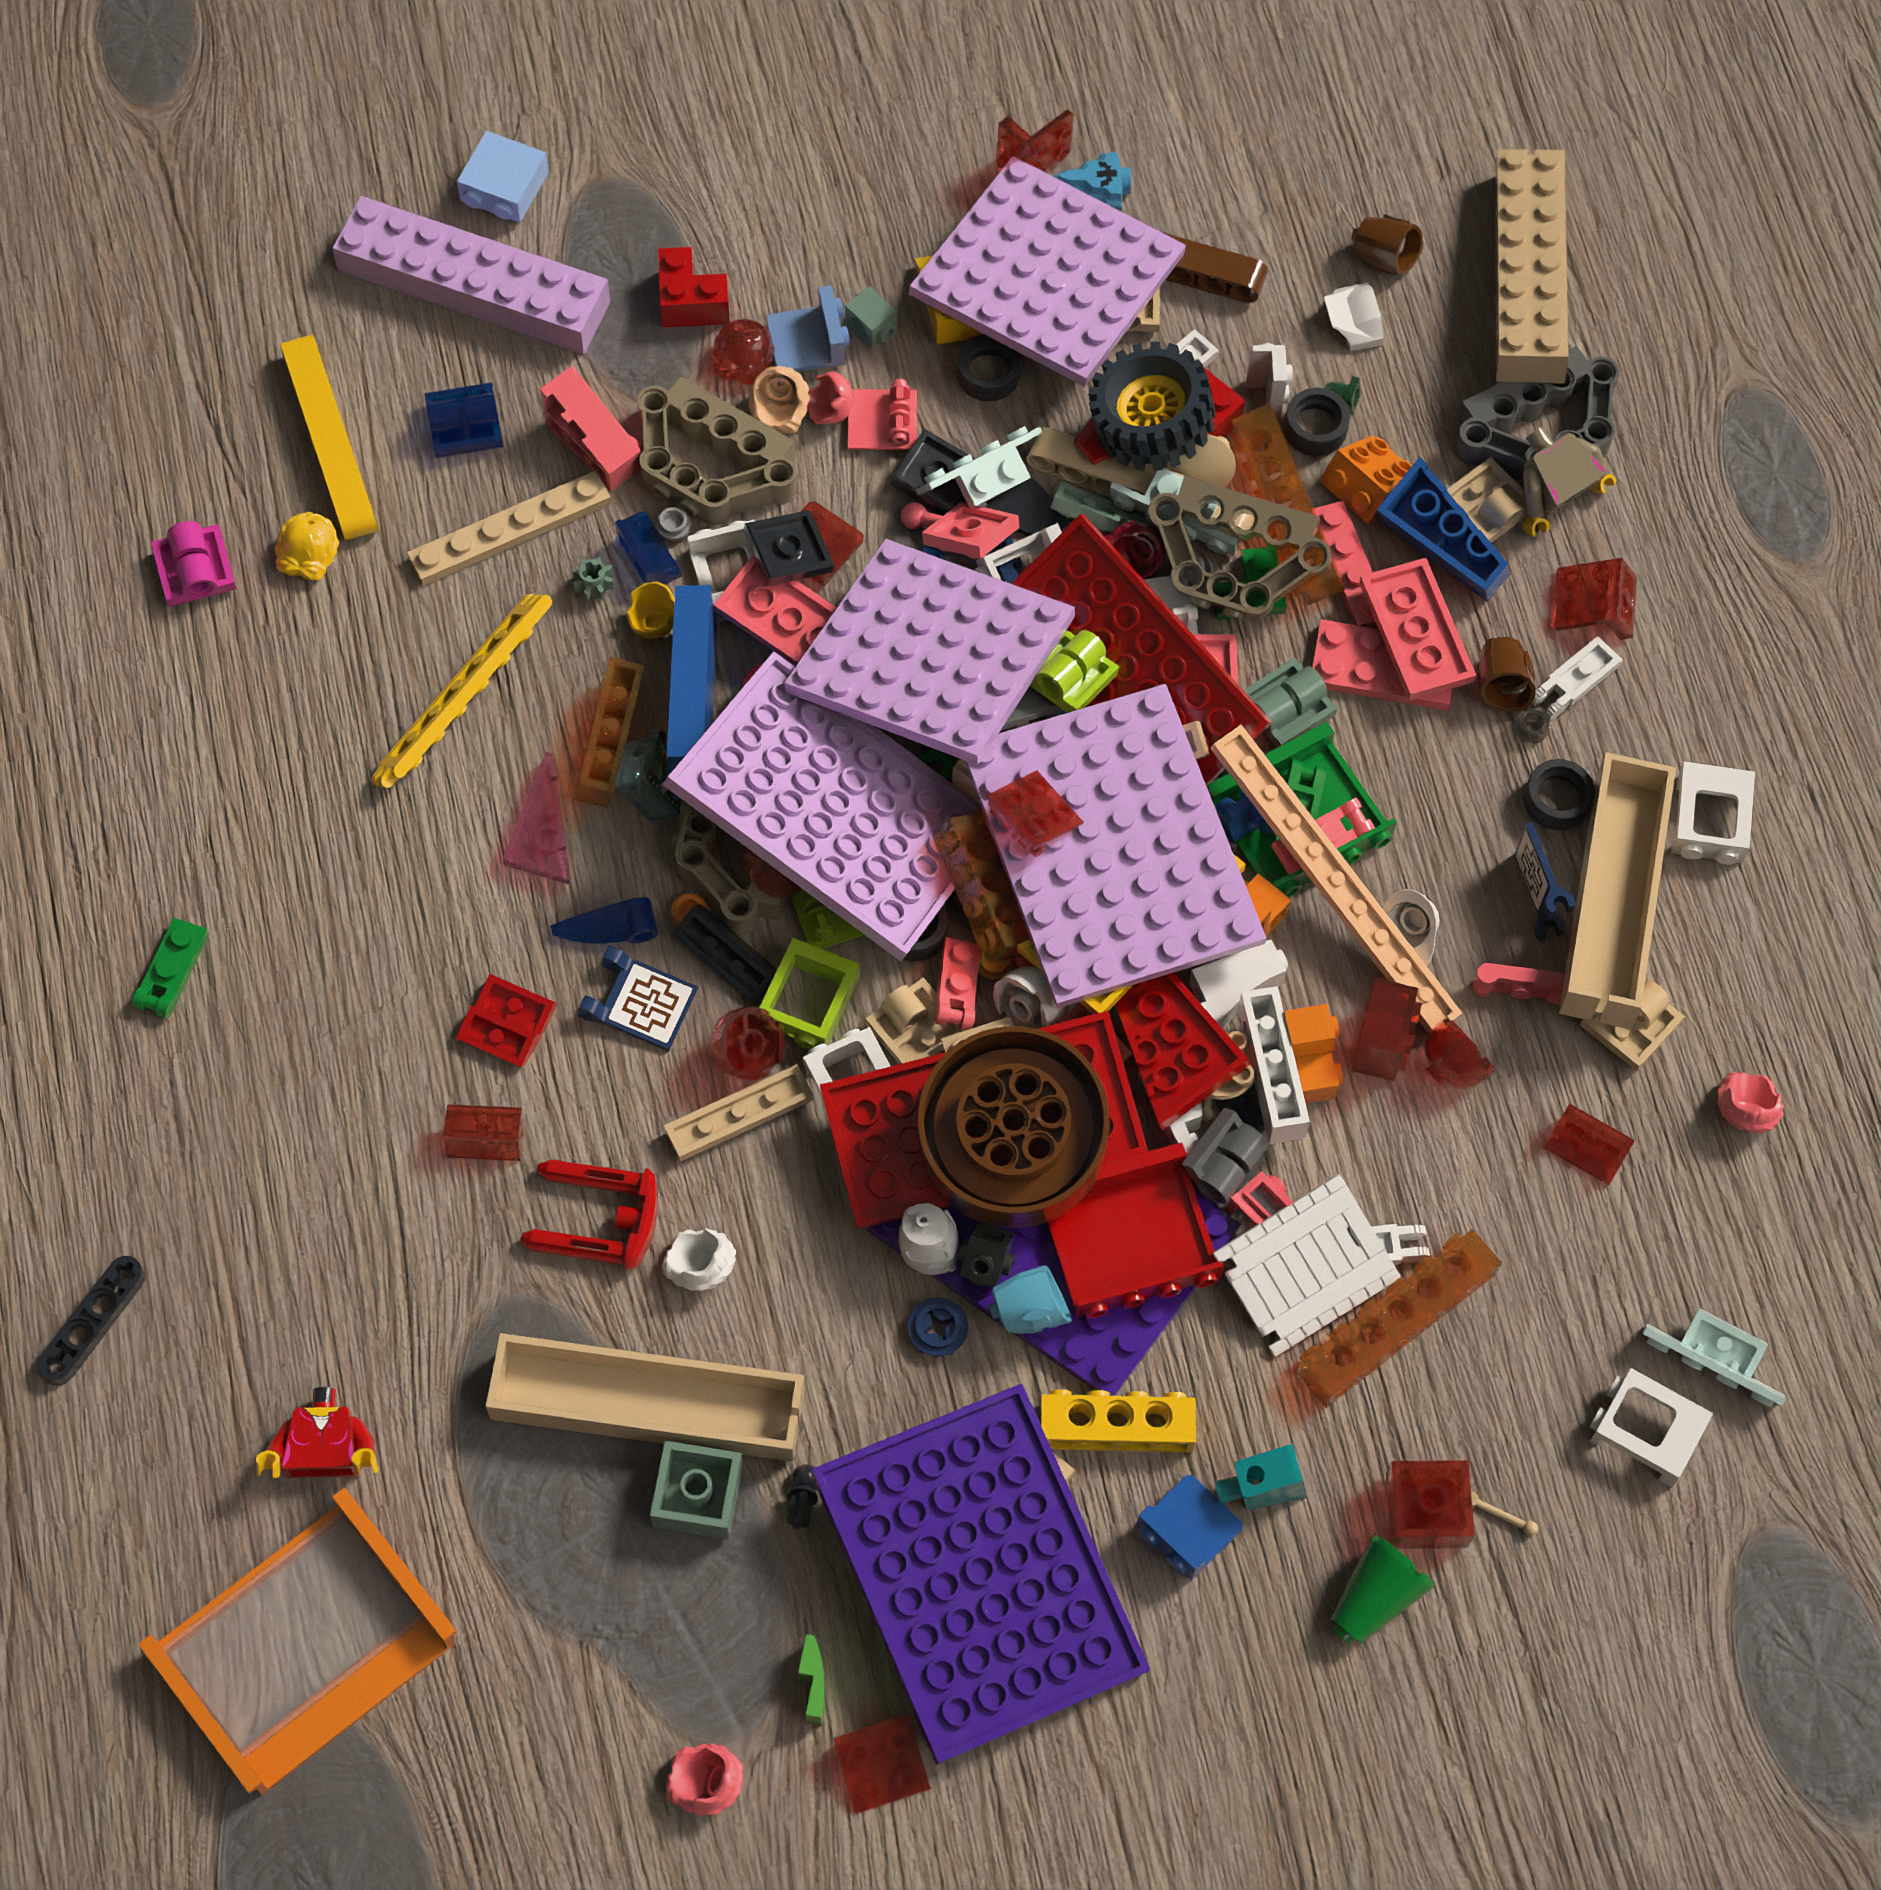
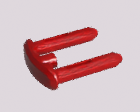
M552 1159L540 1162L537 1165V1174L548 1182L639 1195L640 1198L637 1208L619 1206L617 1209L615 1227L632 1230L627 1243L533 1229L521 1235L520 1242L523 1246L533 1252L623 1265L627 1272L641 1264L651 1244L658 1214L657 1181L654 1173L649 1168L639 1173Z

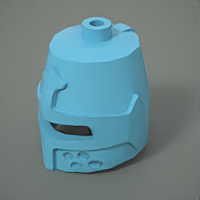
M1046 1265L1021 1272L995 1286L992 1290L995 1303L989 1305L993 1319L1000 1317L1008 1333H1037L1043 1331V1328L1046 1327L1053 1328L1072 1322L1065 1300Z

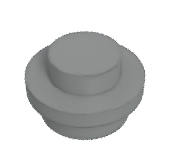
M667 508L657 518V531L665 540H682L691 530L690 517L680 508Z

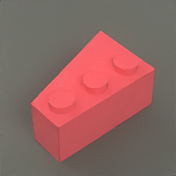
M570 366L540 389L546 426L592 472L596 470L603 484L611 492L641 470L640 455L643 451L641 445L633 436L627 434L573 366Z

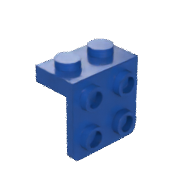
M1186 1475L1154 1508L1148 1505L1138 1515L1136 1528L1140 1537L1153 1548L1156 1546L1166 1556V1561L1177 1573L1185 1574L1192 1581L1239 1534L1242 1529V1522L1223 1503L1221 1504L1194 1476Z

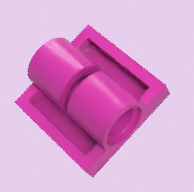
M180 522L168 529L166 538L151 541L168 607L237 589L219 524L201 528V525L197 522Z

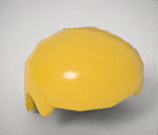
M649 582L642 584L630 593L631 604L629 611H626V616L636 635L646 639L662 638L668 635L673 629L675 597L669 587L659 582Z

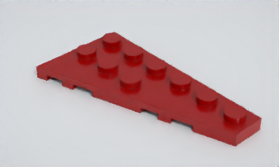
M1174 972L1133 985L1116 1003L1161 1131L1251 1065L1249 1058Z

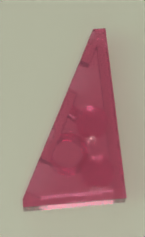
M545 752L502 860L504 866L569 885L571 878L556 762L552 753Z

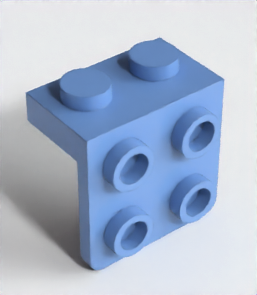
M832 285L818 287V307L774 313L767 317L776 366L790 367L795 372L845 364L844 347L850 346L847 326L841 327L839 319L843 318V307L841 298H834Z

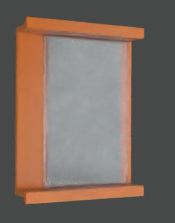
M345 1487L332 1496L337 1505L169 1634L158 1642L150 1634L138 1644L249 1794L256 1789L261 1795L265 1794L454 1646L451 1637L457 1633V1630Z

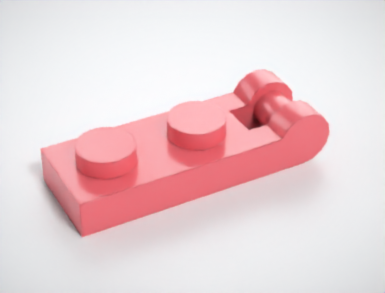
M1357 798L1346 802L1337 809L1315 820L1336 849L1375 828L1371 820H1366L1360 811L1362 805ZM1346 817H1348L1354 827L1346 831L1341 822ZM1280 839L1271 845L1288 874L1301 869V866Z
M945 937L941 948L934 1023L946 1026L948 1022L959 1025L961 1030L972 1029L975 1020L974 1007L981 945Z
M1484 963L1478 968L1472 989L1474 993L1481 997H1486L1492 992L1508 993L1516 999L1539 997L1546 998L1550 1003L1560 1004L1565 973Z

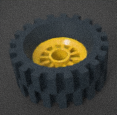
M1151 342L1150 349L1144 350L1142 343L1132 345L1134 352L1126 354L1124 349L1115 353L1117 359L1115 363L1107 359L1101 365L1103 374L1096 372L1092 378L1094 387H1089L1088 396L1090 402L1088 403L1101 446H1104L1106 453L1111 459L1117 455L1120 465L1127 467L1130 461H1133L1135 470L1144 471L1146 464H1152L1153 471L1163 470L1162 463L1170 461L1172 467L1181 464L1179 457L1184 454L1188 459H1191L1197 454L1195 445L1204 447L1208 442L1206 432L1212 433L1215 426L1213 418H1216L1215 407L1207 372L1204 371L1203 364L1199 359L1194 361L1193 353L1187 349L1180 354L1178 345L1172 343L1168 344L1166 350L1161 348L1160 342Z

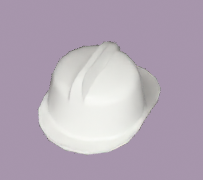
M1411 889L1399 890L1389 896L1383 910L1427 966L1431 962L1434 952L1435 937L1440 922L1438 911L1435 905L1426 898V895Z

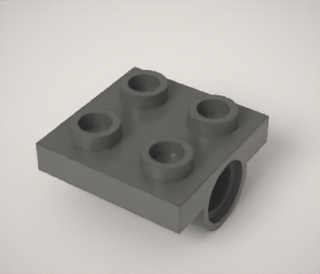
M1224 1108L1182 1165L1205 1199L1225 1212L1228 1208L1230 1197L1243 1188L1264 1160L1265 1155L1263 1153L1269 1144L1259 1131L1243 1123L1235 1111Z

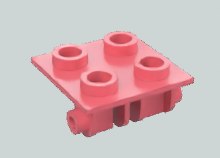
M904 379L894 380L890 390L852 389L853 403L848 416V450H910L916 442L917 390H910L909 385H907Z

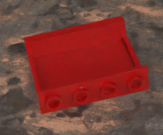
M1182 1142L1104 1163L1094 1185L1086 1196L1068 1212L1047 1222L1076 1318L1086 1316L1088 1319L1098 1318L1107 1314L1108 1309L1118 1306H1123L1124 1309L1134 1308L1143 1304L1147 1298L1158 1295L1161 1299L1170 1298L1179 1294L1183 1288L1194 1285L1198 1289L1206 1288L1215 1284L1218 1281L1217 1279L1221 1278L1224 1265L1222 1261L1217 1262L1212 1254L1214 1248L1190 1176L1182 1165L1187 1157Z

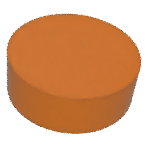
M686 893L677 897L671 906L674 924L678 926L695 905L702 904L707 908L703 898L693 893Z

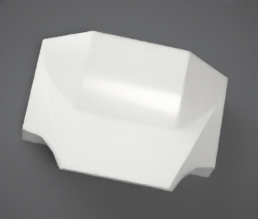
M1368 283L1335 289L1333 294L1324 297L1332 327L1345 336L1349 351L1382 346L1384 337L1381 315L1373 288Z

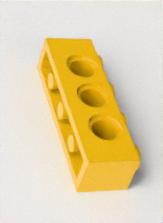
M1062 1389L1051 1390L1049 1394H1042L1040 1424L1052 1450L1193 1453L1196 1443L1195 1398L1186 1397V1394L1181 1392H1168L1163 1397H1148V1394L1142 1391L1127 1392L1125 1396H1110L1109 1392L1102 1390L1089 1391L1087 1395H1072L1071 1391ZM1081 1412L1089 1418V1422L1086 1425L1077 1426L1070 1421L1069 1416L1073 1413ZM1113 1413H1119L1125 1416L1128 1423L1124 1426L1116 1427L1109 1423L1107 1417ZM1151 1414H1158L1164 1418L1166 1424L1159 1428L1152 1427L1147 1423L1146 1417Z

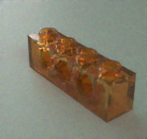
M614 657L609 658L603 673L573 800L608 808L618 779L644 670L643 665Z
M984 812L949 818L932 834V837L987 964L1022 957L1017 951V945L1028 939L1031 941Z

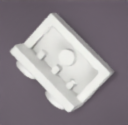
M1270 343L1253 345L1250 348L1245 387L1265 388L1267 417H1281L1283 404L1289 403V385H1292L1293 381L1292 365H1286L1285 345H1273Z

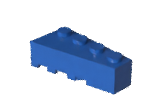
M1420 456L1377 508L1379 522L1488 602L1508 578V563L1483 532L1471 521L1461 505H1458L1447 491V488L1435 477Z

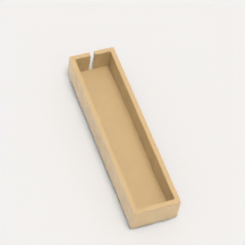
M1498 149L1495 170L1496 382L1565 383L1568 363L1565 150H1534V155H1528V150Z
M1608 752L1604 755L1596 775L1595 795L1591 806L1559 1014L1590 1021L1596 1015L1599 1016V1023L1629 1030L1632 1029L1642 1006L1676 767Z
M500 1333L486 1409L490 1420L664 1444L665 1441L739 1452L742 1455L793 1462L799 1429L798 1421H800L804 1398L805 1380L804 1375Z

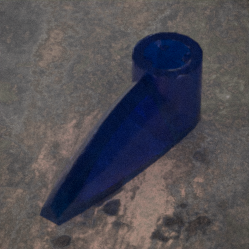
M636 897L614 903L550 925L553 936L590 944L624 941L633 944L643 943L659 935L651 900L647 897Z

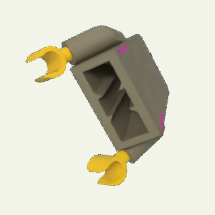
M1543 426L1526 437V440L1536 454L1523 466L1526 513L1528 515L1523 522L1524 532L1535 537V526L1538 523L1539 530L1546 533L1550 529V524L1541 517L1544 513L1546 516L1550 515L1588 489L1594 493L1605 494L1606 491L1603 484L1607 486L1615 485L1616 478L1608 474L1607 466L1598 446L1579 437L1576 438L1571 433L1564 435L1554 442Z

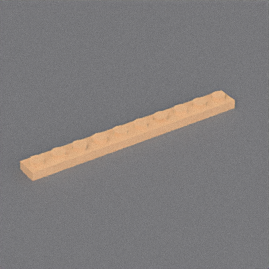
M1242 725L1238 726L1214 743L1210 749L1428 1034L1432 1037L1462 1014L1461 1010Z

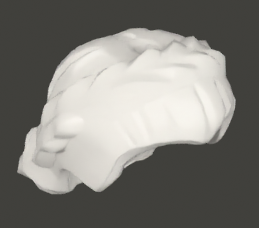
M706 1228L698 1232L690 1229L679 1232L673 1239L672 1248L667 1251L662 1264L663 1275L673 1280L677 1286L685 1287L689 1290L704 1291L715 1288L718 1284L724 1282L727 1275L732 1272L736 1260V1250L725 1234L717 1233L715 1230Z

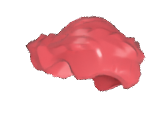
M1731 1072L1722 1079L1721 1087L1717 1091L1718 1106L1721 1110V1115L1725 1117L1730 1125L1735 1126L1738 1130H1746L1748 1133H1765L1772 1130L1779 1123V1120L1784 1117L1781 1094L1775 1093V1085L1767 1076L1755 1074L1749 1076L1744 1072Z
M713 1743L708 1745L702 1744L695 1748L686 1746L685 1748H680L672 1758V1772L668 1775L666 1796L669 1802L680 1806L685 1812L696 1813L701 1816L718 1814L732 1805L740 1794L743 1781V1765L733 1753L728 1751L726 1746H717Z

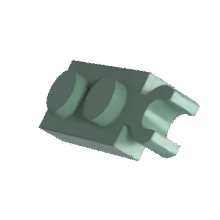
M1063 482L1060 483L1050 507L1066 518H1076L1079 514H1084L1100 531L1108 530L1112 532L1121 524L1132 520L1144 523L1146 521V518L1140 514L1127 513L1117 507L1112 501Z

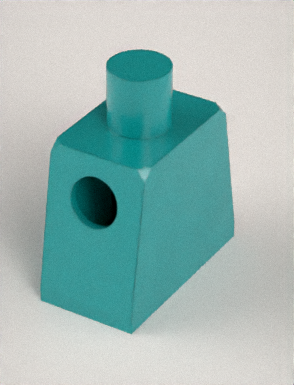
M1293 1444L1234 1462L1236 1476L1215 1481L1221 1504L1243 1498L1247 1510L1307 1497ZM1254 1480H1263L1260 1484H1251Z

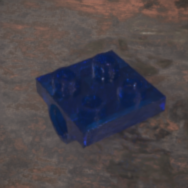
M492 382L424 393L436 458L504 447Z

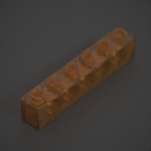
M1270 403L1233 419L1232 422L1236 432L1231 434L1237 451L1239 453L1244 451L1247 461L1243 462L1242 465L1249 481L1256 480L1259 489L1253 491L1255 497L1280 505L1284 502L1292 501L1289 506L1290 508L1316 515L1278 417ZM1269 444L1266 450L1257 452L1260 446ZM1280 473L1278 478L1268 481L1272 474ZM1319 522L1315 538L1321 539L1328 545ZM1275 524L1270 527L1269 533L1272 539L1278 537L1279 540H1282L1286 537L1288 529L1283 524ZM1287 547L1276 551L1282 563L1298 552V549ZM1317 549L1309 550L1304 556V561L1315 559L1311 566H1317L1322 563L1324 554ZM1332 552L1331 566L1324 575L1311 577L1293 590L1295 597L1301 595L1307 606L1346 589Z
M1473 1229L1463 1237L1460 1233L1452 1236L1442 1246L1445 1251L1436 1258H1433L1432 1255L1425 1257L1414 1268L1416 1273L1409 1279L1405 1280L1403 1277L1397 1279L1386 1289L1385 1292L1388 1294L1378 1303L1375 1299L1370 1300L1357 1312L1359 1318L1350 1325L1346 1321L1342 1322L1328 1335L1330 1340L1321 1347L1314 1344L1300 1356L1299 1359L1302 1362L1300 1363L1297 1375L1325 1408L1333 1404L1497 1275L1502 1262ZM1455 1265L1461 1269L1463 1275L1453 1277L1447 1273L1445 1266ZM1417 1288H1429L1435 1297L1424 1299L1417 1293ZM1398 1309L1405 1314L1406 1320L1401 1322L1395 1321L1389 1316L1388 1311ZM1364 1331L1371 1332L1377 1337L1378 1342L1367 1344L1362 1341L1359 1334ZM1342 1354L1348 1359L1349 1365L1344 1367L1337 1366L1332 1362L1330 1356Z

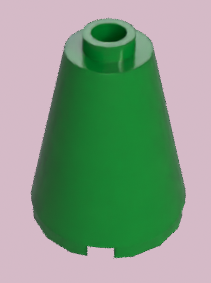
M1374 1533L1330 1617L1335 1623L1331 1630L1349 1645L1353 1640L1361 1644L1431 1591L1436 1584L1425 1572L1420 1574L1416 1571L1417 1568L1408 1557L1384 1538Z

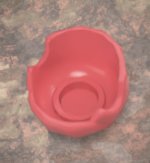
M836 371L818 375L816 379L820 381V384L808 391L810 398L807 410L810 419L816 425L837 424L844 421L849 415L853 403V392L849 381Z

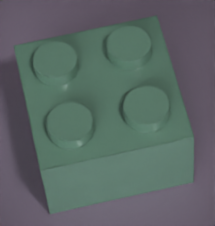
M665 1441L650 1514L653 1528L729 1540L743 1468L742 1453Z

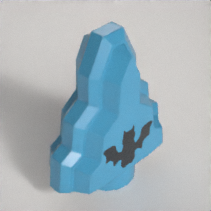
M1117 152L1100 154L1096 160L1085 161L1079 169L1064 170L1053 176L1119 211H1122L1123 207L1122 195L1131 194L1130 167L1120 166Z

